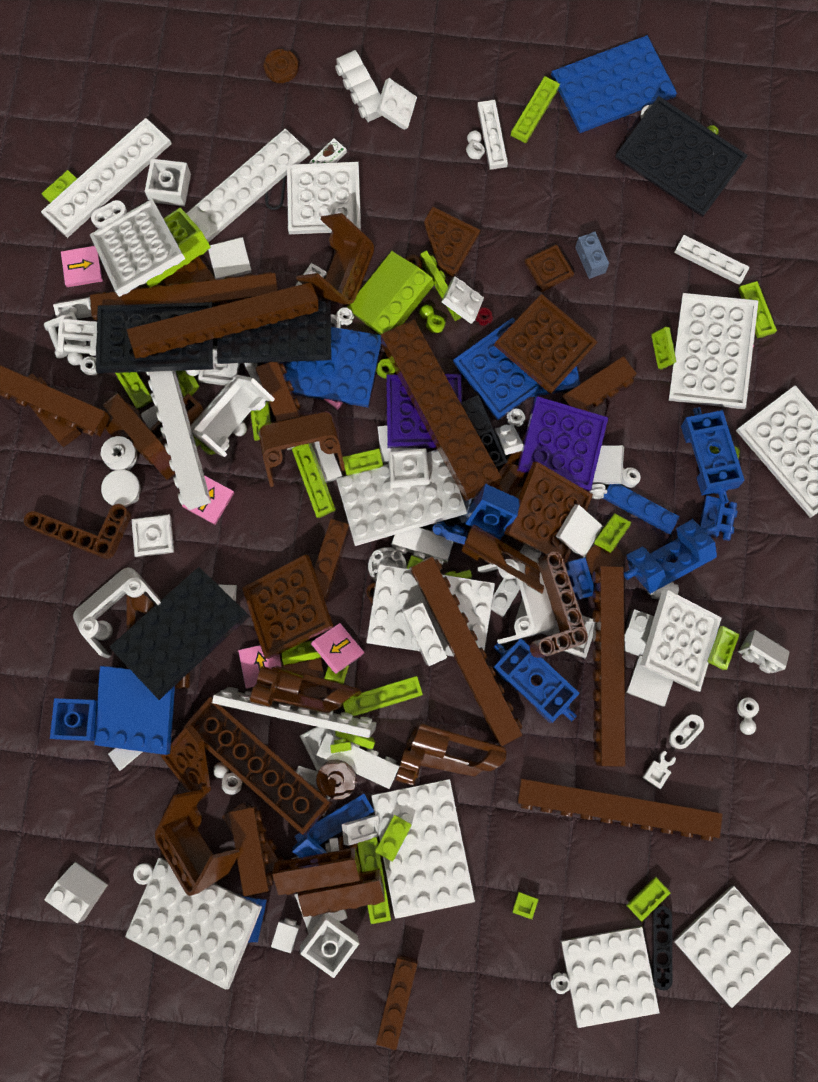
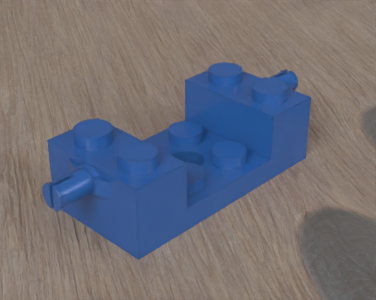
M700 407L694 408L692 410L694 416L686 417L681 428L685 442H691L699 467L700 473L697 476V482L701 495L715 493L719 495L721 504L728 503L726 491L739 488L745 480L724 412L721 410L702 414ZM711 446L717 447L718 450H719V453H718V454H713V453H711L709 447H711Z
M693 519L676 528L678 539L652 553H649L642 546L627 554L629 570L623 573L626 580H629L635 576L650 594L717 558L715 541L709 535L718 531V527L713 524L704 529ZM672 559L677 560L675 563L668 562L669 560H672Z
M521 638L508 650L498 643L493 647L501 655L500 661L493 667V670L537 708L536 711L549 723H553L561 714H564L571 722L576 718L577 715L568 707L580 693L543 658L534 657L530 652V646ZM539 675L542 679L541 685L534 686L531 683V677Z

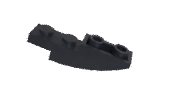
M479 395L462 402L468 418L495 467L497 468L508 463Z

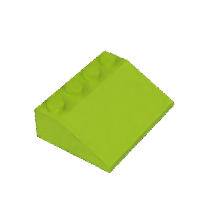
M181 207L165 217L164 221L185 259L178 265L172 266L162 274L148 280L146 284L149 288L159 284L163 279L174 274L178 269L189 264L193 259L211 248L202 231Z
M391 251L359 291L355 301L349 304L347 308L362 322L381 335L402 325L434 286L433 278L416 265Z

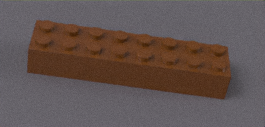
M209 697L183 728L191 724L200 734L206 749L302 835H306L332 805V802L225 707L212 703L213 698Z

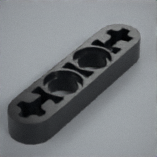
M658 905L652 911V978L654 986L664 991L668 990L673 982L672 913L667 907ZM662 909L667 914L666 917H663V924L667 925V928L662 926L656 927V924L661 925V919L657 917V913H660ZM659 931L667 933V940L665 942H658L656 936ZM660 952H664L667 955V961L664 964L657 962V955ZM657 967L662 969L668 968L667 971L663 970V976L667 978L663 985L657 981V978H661V971L657 970Z

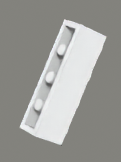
M333 731L331 734L326 733L316 754L317 756L328 761L336 759L345 761L353 768L356 774L390 789L399 769V766L396 765V760L387 756L384 760L378 757L379 752L372 749L365 751L360 749V745L350 742L351 751L331 754L330 745H334V740L342 738L337 737Z

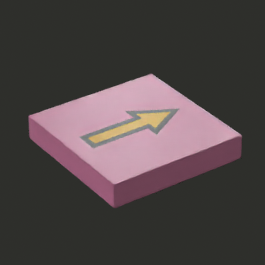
M95 246L61 252L66 287L103 281L100 257Z
M204 476L211 503L189 510L185 505H182V507L216 525L234 495V491Z
M341 623L311 643L335 674L364 654V651Z
M261 645L238 650L246 689L253 688L257 683V677L262 666L270 669L276 666L282 667L280 654L270 659H265Z

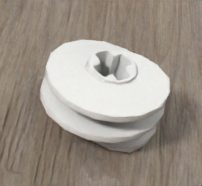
M112 437L101 448L103 461L113 471L131 469L138 458L137 449L125 437Z

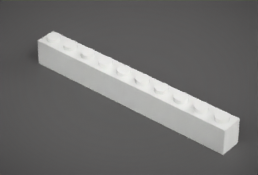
M176 371L146 372L148 376L150 375L151 380H148V383L155 394L152 396L153 402L156 407L158 406L159 410L156 414L158 420L163 425L160 428L161 433L167 440L165 448L167 453L171 455L172 460H169L172 471H175L176 474L173 479L176 487L180 490L178 494L181 505H185L189 510L209 504L211 499Z

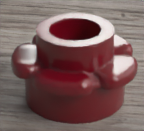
M488 308L479 309L475 319L476 322H479L482 326L491 323L493 320L492 312Z

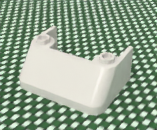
M236 375L192 423V433L216 454L225 457L227 455L225 451L229 447L228 437L251 410H261L266 405V400L273 402L275 399L254 378Z
M527 556L528 558L538 563L537 558L533 556ZM514 558L505 560L508 565L524 573L525 565ZM494 564L478 567V571L481 573L498 569L503 578H516ZM541 572L540 583L544 585L543 594H540L518 579L527 616L516 620L514 625L515 636L497 640L498 644L549 632L555 627V616Z
M132 568L122 569L80 605L73 614L74 621L82 636L100 656L110 658L111 655L94 637L100 628L96 620L125 594L136 598L147 592L157 605L161 604L159 596Z

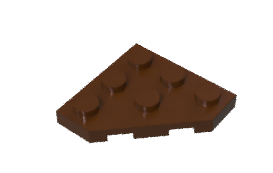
M432 207L424 221V226L439 270L455 277L480 235L481 230Z
M198 256L189 264L178 269L174 274L163 279L161 286H169L172 283L186 284L190 281L203 282L215 278Z
M190 724L172 742L170 754H162L161 757L188 792L203 791L199 800L201 801L211 791L204 741L198 731Z

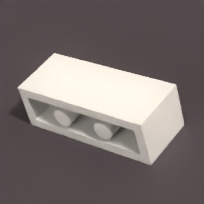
M416 528L395 534L392 547L403 554H406V552L413 553V556L420 559L433 557L434 560L438 559L442 565L443 562H448L454 541L447 540L445 537L438 536L431 531Z
M418 602L403 609L402 612L426 665L431 666L446 659L447 656L423 603Z

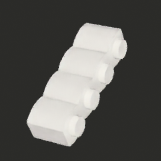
M356 50L336 58L337 65H335L337 74L339 76L342 75L343 84L346 90H350L353 103L358 104L361 117H365L367 122L381 117L382 115L376 112L381 95Z

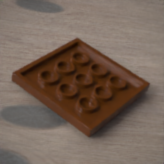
M541 294L495 342L494 346L548 393L552 394L598 342Z
M533 462L518 498L520 504L518 516L513 523L507 526L505 534L544 555L550 552H558L565 564L571 549L560 541L556 535L575 504L580 505L587 511L593 494L541 463Z
M304 555L242 587L265 659H270L334 627L308 555Z

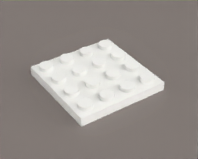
M358 162L287 165L289 234L331 233L332 230L320 220L321 216L343 213L361 231Z
M662 590L640 666L700 692L708 666L707 660L716 639L721 617L669 590Z
M733 885L673 940L731 1008L791 952L787 945Z
M641 926L561 940L578 1028L659 1013Z

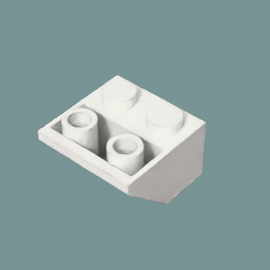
M756 630L749 632L738 651L742 654L743 659L760 665L759 668L766 673L784 670L789 657L788 650Z

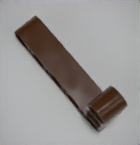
M118 393L102 404L166 480L175 475V471H172L169 460H172L171 455L167 453L166 448Z
M115 504L111 507L99 535L96 536L35 511L28 512L24 516V524L33 531L103 559H110L115 555L131 520L130 511L122 504ZM124 511V515L121 518H117L118 512ZM38 518V523L32 525L33 520ZM56 525V529L50 532V527ZM112 528H116V533L110 536L109 531ZM73 531L72 538L67 539V534ZM90 538V544L88 546H84V541ZM108 545V550L105 553H101V548Z
M550 552L540 557L538 566L560 633L535 640L531 643L530 652L536 658L546 657L583 645L588 639V633L563 558L558 552Z

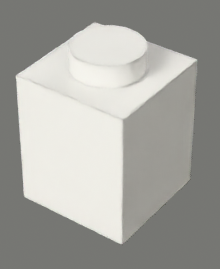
M290 918L280 920L271 947L291 953L300 929V925L296 924L297 921Z

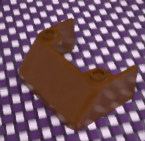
M343 213L321 216L320 220L332 230L329 241L332 248L336 250L335 256L325 279L318 273L299 275L296 279L301 284L311 282L316 296L341 304H352L356 299L374 253V245Z
M320 411L262 425L259 430L261 450L270 487L274 486L272 467L278 466L283 459L281 450L319 441L320 448L324 453H338L341 470H345L334 418L328 411Z
M202 790L174 795L155 831L157 845L188 896L199 894L227 875L240 854V850L235 849L213 855L199 833L198 828L202 821V815L196 805L203 794Z

